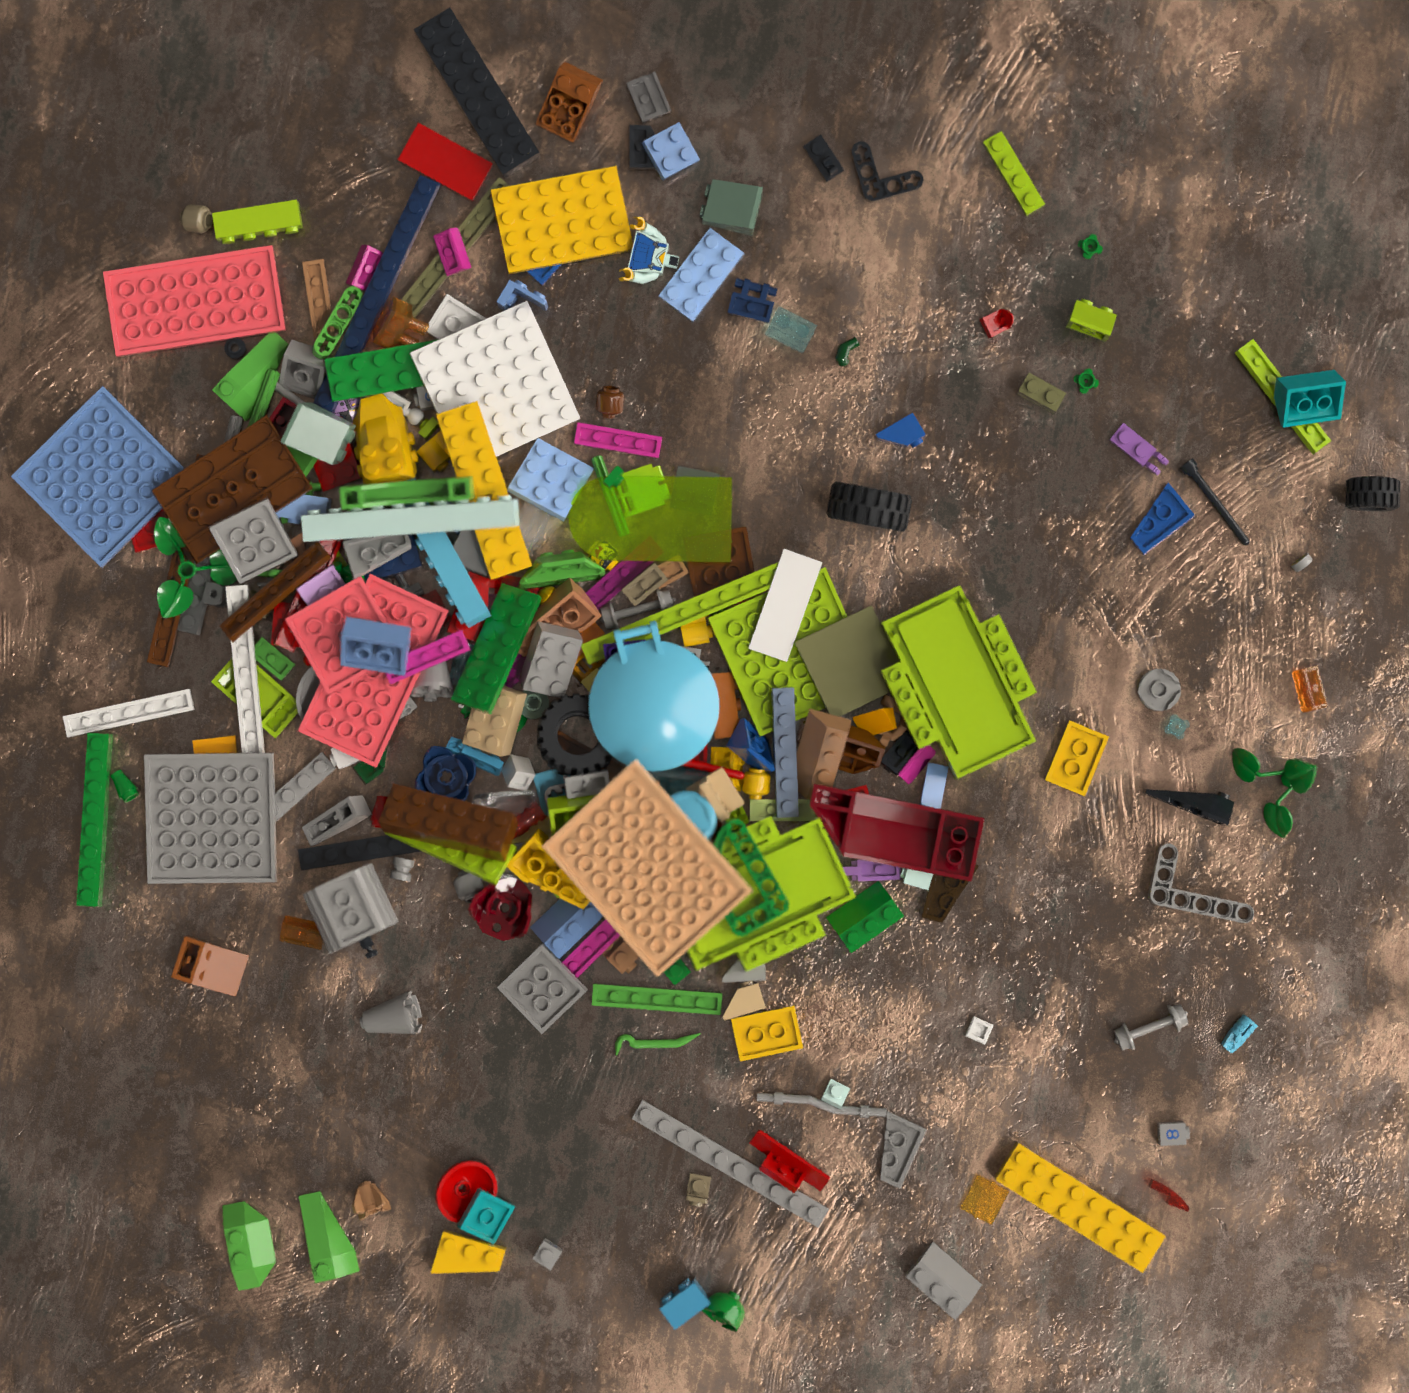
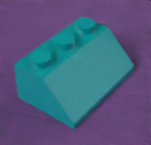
M1335 370L1276 378L1274 399L1281 426L1284 428L1341 419L1346 381Z

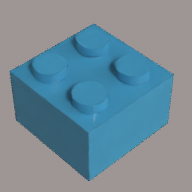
M689 1278L685 1279L678 1285L679 1290L675 1293L670 1291L661 1298L659 1309L675 1330L710 1304L709 1296L695 1278L691 1281Z

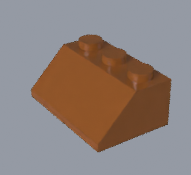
M713 673L711 675L716 684L719 697V716L714 730L715 740L731 738L741 720L738 719L737 712L741 711V701L735 695V689L738 688L732 673Z

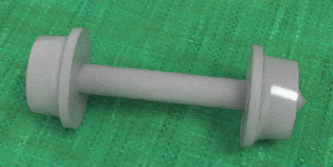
M657 589L658 600L640 604L636 607L633 606L614 612L612 602H609L608 606L601 608L602 616L600 621L605 623L606 630L613 628L617 630L619 629L618 619L658 608L665 610L672 607L676 599L671 597L669 590L660 591Z
M1169 1004L1167 1005L1169 1012L1167 1017L1131 1031L1128 1030L1125 1023H1122L1121 1027L1114 1030L1116 1037L1114 1042L1119 1044L1122 1051L1126 1049L1135 1050L1132 1039L1170 1024H1174L1177 1032H1180L1182 1027L1189 1025L1187 1020L1188 1012L1183 1010L1181 1004L1175 1006Z

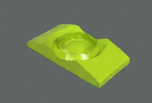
M231 658L211 682L237 704L233 658ZM256 664L262 727L276 739L298 714L296 698Z

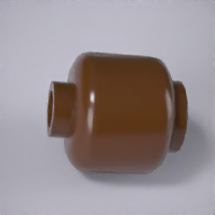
M603 386L596 395L595 408L597 412L601 413L602 417L610 419L623 412L624 394L620 391V388L616 386Z

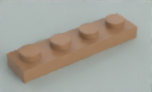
M324 259L302 262L314 342L332 313ZM327 327L328 334L336 336L335 327ZM325 340L319 347L326 346L329 341Z

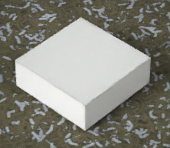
M973 1016L965 1036L985 1045L993 1024Z

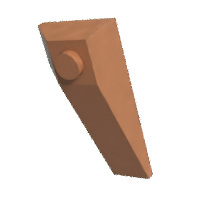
M568 578L537 609L518 653L523 657L527 655L538 621L582 632L601 617V613L585 591L571 578Z

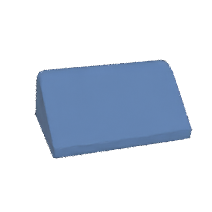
M927 763L920 805L941 809L948 766Z

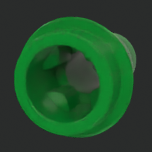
M118 770L111 775L119 799L123 800L124 803L132 801L139 795L138 787L122 770Z

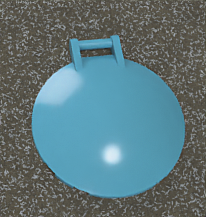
M655 620L649 622L650 624L623 631H620V629L613 631L618 652L610 657L597 673L589 696L590 721L601 745L614 758L627 766L634 760H638L646 771L672 769L693 759L709 742L719 716L718 691L711 673L703 662L687 649L673 643L661 641ZM652 633L653 636L651 640L626 646L623 644V639Z

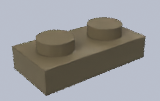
M654 563L625 586L622 592L636 607L666 583L668 578Z

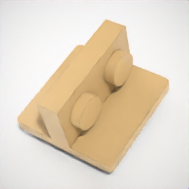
M722 767L686 788V791H695L702 797H706L714 808L717 820L720 819L721 822L729 819L730 812L744 804L743 799Z

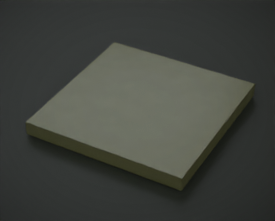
M872 605L794 643L828 714L840 717L890 693L881 671L899 663Z

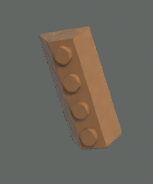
M809 709L796 754L798 792L806 799L811 800L814 784L833 787L851 720Z

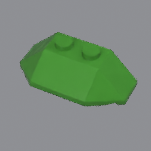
M565 550L561 554L553 555L551 552L543 553L540 557H537L522 577L518 588L525 590L561 585L568 578H571L575 583L599 580L604 577L605 569L580 551Z
M245 1201L223 1205L225 1239L232 1274L238 1290L260 1287L277 1262L269 1219Z

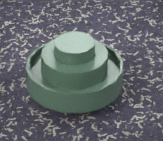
M524 690L523 692L527 693L522 715L528 719L541 718L543 711L549 707L547 695Z

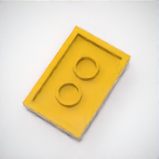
M1069 720L1045 781L1085 797L1109 736Z
M795 1006L731 1019L740 1061L803 1048Z

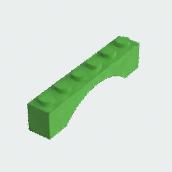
M473 476L340 487L342 509L475 498Z

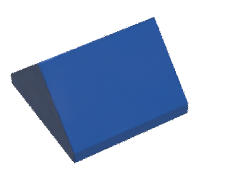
M742 718L726 746L751 768L773 772L775 766L769 739L764 735L759 737L755 727L745 718Z

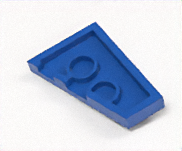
M1168 482L1130 539L1144 556L1194 518L1195 515Z

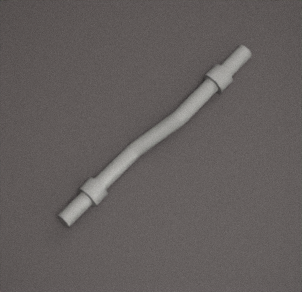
M775 1092V1094L757 1093V1101L774 1102L776 1105H783V1103L809 1104L832 1114L860 1115V1118H869V1116L886 1117L887 1108H872L869 1105H861V1107L842 1106L841 1109H838L809 1095L784 1094V1092Z

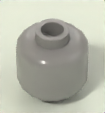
M464 870L460 871L458 877L453 881L458 898L465 900L466 903H471L475 895L484 888L481 878Z

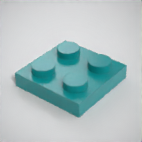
M478 1188L457 1226L474 1236L495 1244L515 1206Z

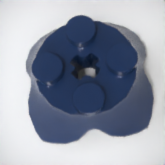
M432 746L424 755L423 770L415 779V789L465 801L469 794V784L476 775V763L467 755L453 754L445 747ZM447 771V773L452 774L449 783L441 781L442 772Z

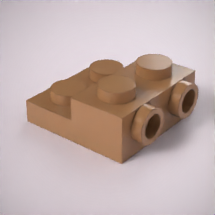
M621 935L602 953L621 974L625 971L629 974L637 966L635 961L639 957L638 954Z

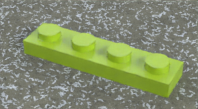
M1001 131L983 142L984 147L1025 215L1028 216L1045 206L1043 199L1003 132Z

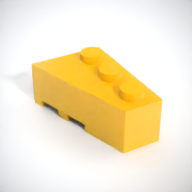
M444 1229L431 1274L500 1271L507 1247Z

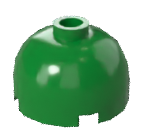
M722 1291L715 1292L708 1297L710 1304L701 1311L715 1323L716 1320L722 1323V1327L737 1332L745 1318L744 1306L739 1301L740 1296L732 1291L728 1293Z

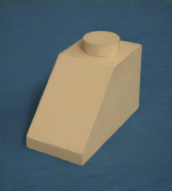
M746 981L740 983L741 987L737 988L723 1014L724 1020L766 1008L758 982Z

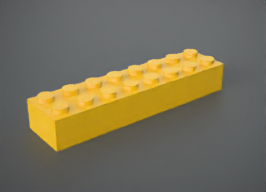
M478 401L436 414L456 477L473 476L475 498L468 499L469 503L477 502V498L490 497V501H497L498 496H508L509 494ZM519 525L474 529L490 580L532 566Z
M1017 1141L994 1176V1179L1142 1273H1144L1166 1237L1160 1231Z

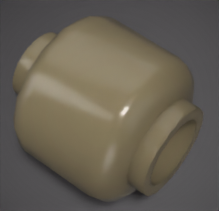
M189 204L180 213V222L188 232L205 233L211 228L213 217L208 207Z

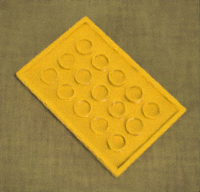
M616 166L507 186L490 191L508 274L632 251L633 240Z

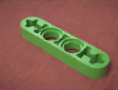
M350 286L342 294L312 346V353L316 358L326 359L333 351L362 300L363 294L359 288ZM353 293L356 296L349 306L346 303L350 298L349 295ZM337 310H345L348 314V318H339L337 315ZM327 327H335L338 335L330 336L327 332ZM327 340L329 342L322 353L319 351V346H321L323 342Z

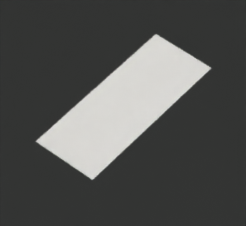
M786 549L783 550L749 649L786 662L788 661L822 562Z

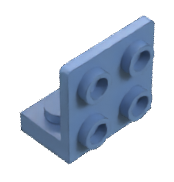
M509 280L497 300L498 308L503 311L514 307L518 299L516 294L545 311L548 309V304L544 295L537 291L533 293L528 291L527 285L519 280H515V282Z

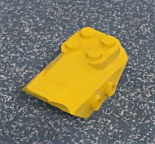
M384 394L360 399L353 424L356 425L354 431L356 432L357 443L354 452L357 460L360 461L357 469L360 478H363V484L399 482L414 479L417 473L416 462H419L416 450H413L412 445L416 444L413 432H409L402 407L393 404Z

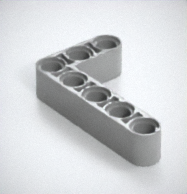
M1162 844L1158 847L1148 890V899L1152 904L1240 923H1248L1253 919L1254 910L1248 904L1173 889L1172 883L1178 850L1172 844ZM1166 847L1172 850V857L1168 860L1162 856V851ZM1162 868L1168 871V877L1163 881L1158 878V871ZM1158 889L1164 893V898L1159 902L1153 897L1154 892ZM1178 894H1182L1185 897V902L1181 906H1177L1174 901L1175 896ZM1200 898L1206 902V907L1201 911L1196 908V901ZM1220 903H1225L1227 906V911L1223 915L1217 912V906ZM1242 907L1248 910V916L1245 919H1241L1238 916V911Z

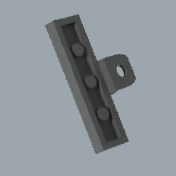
M210 557L196 564V566L211 565ZM211 569L197 571L189 579L188 587L193 591L194 598L191 606L181 613L177 630L200 635L207 604L216 607H227L226 587L213 583L210 575Z

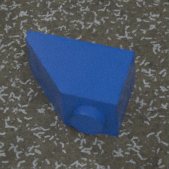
M911 413L877 433L875 438L878 441L905 448L911 445L912 448H915L924 442L922 438L926 434L915 415Z

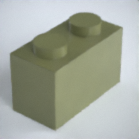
M1028 373L1017 395L1054 415L1066 393Z

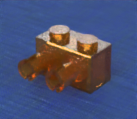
M393 296L373 329V343L384 348H392L397 344L403 346L419 343V339L403 332L408 328L425 336L429 323L414 318L412 305Z

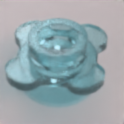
M1174 714L1170 716V722L1164 730L1166 734H1172L1180 740L1184 738V732L1186 728H1189L1190 723L1188 720H1182L1178 715Z

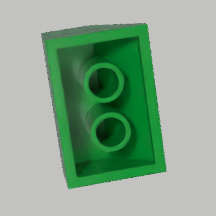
M877 881L828 915L826 919L849 952L853 953L903 918L904 915L882 884Z

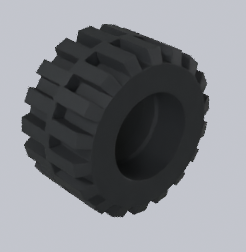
M1381 476L1350 478L1346 480L1345 507L1356 511H1392L1400 508L1401 481L1396 478Z

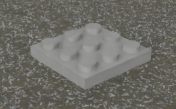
M268 497L209 526L240 584L298 555Z
M544 943L497 987L541 1034L588 990Z

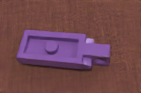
M856 860L851 861V867H842L846 875H852V881L901 880L900 867Z

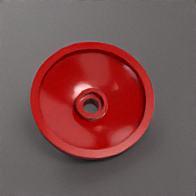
M472 1160L462 1161L451 1166L442 1175L436 1187L435 1198L439 1211L448 1220L458 1223L478 1188L497 1196V1180L493 1172L483 1163Z

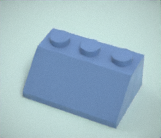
M346 617L341 635V666L405 676L411 641V627Z
M559 899L530 928L551 952L560 959L604 916L592 902L584 909H581Z

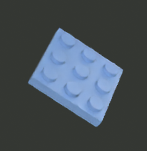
M537 438L507 491L564 522L593 473L594 468Z

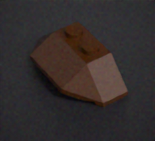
M803 721L797 738L798 744L800 743L806 721ZM850 725L838 770L857 774L872 768H878L886 747L869 731Z

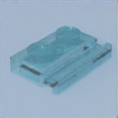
M779 306L765 335L803 354L817 325Z
M468 643L469 651L453 657L450 671L452 685L457 686L474 648V644Z

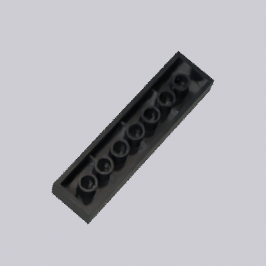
M449 7L413 29L419 42L503 178L509 177L540 158V152L452 9Z

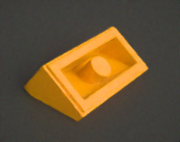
M882 708L853 717V721L858 728L867 730L872 735L897 729L893 708Z

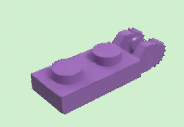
M1124 423L1110 438V442L1139 465L1146 467L1157 476L1161 471L1155 465L1148 462L1150 457L1153 456L1164 465H1167L1169 462L1167 458L1156 451V448Z

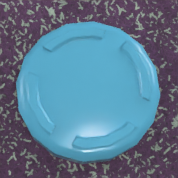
M681 791L672 794L670 798L710 841L716 831L717 816L708 799L695 791Z

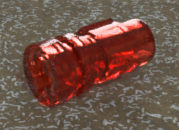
M535 800L529 804L530 807L523 808L524 811L516 815L519 824L513 840L530 830L531 826L538 825V821L542 822L547 818Z

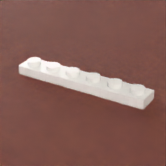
M186 689L63 716L66 735L69 738L193 711L194 705L191 691Z

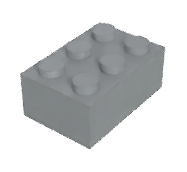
M537 622L519 677L523 690L558 698L565 695L583 642L578 630Z

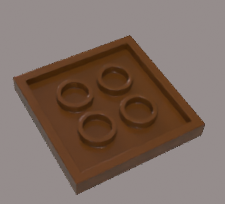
M746 526L683 538L694 597L755 572Z

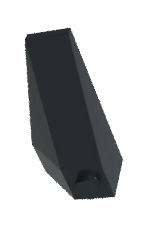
M1144 789L1142 793L1221 826H1228L1234 806V801L1229 800L1231 796L1222 792L1213 794Z

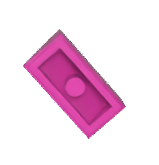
M449 228L433 235L446 276L471 268L458 228Z
M362 244L346 284L366 291L383 252L369 245Z
M930 745L918 749L899 771L898 776L907 784H911L933 758L936 751Z

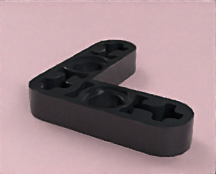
M863 141L853 145L851 155L866 201L876 203L917 191L922 187L924 182L923 175L916 170L879 179L870 146ZM861 146L862 149L867 150L864 153L865 161L870 159V162H863L860 165H858V162H861L862 159L860 154H856L855 152H857L858 147ZM863 167H870L873 170V175L869 178L863 177L861 175ZM913 175L915 178H919L917 186L909 183L905 186L907 189L903 190V182L900 178H904V182L909 181ZM876 180V182H872L873 189L879 191L876 193L875 198L867 194L870 191L869 184L864 185L863 182ZM891 181H896L900 188L897 192H890L887 184Z

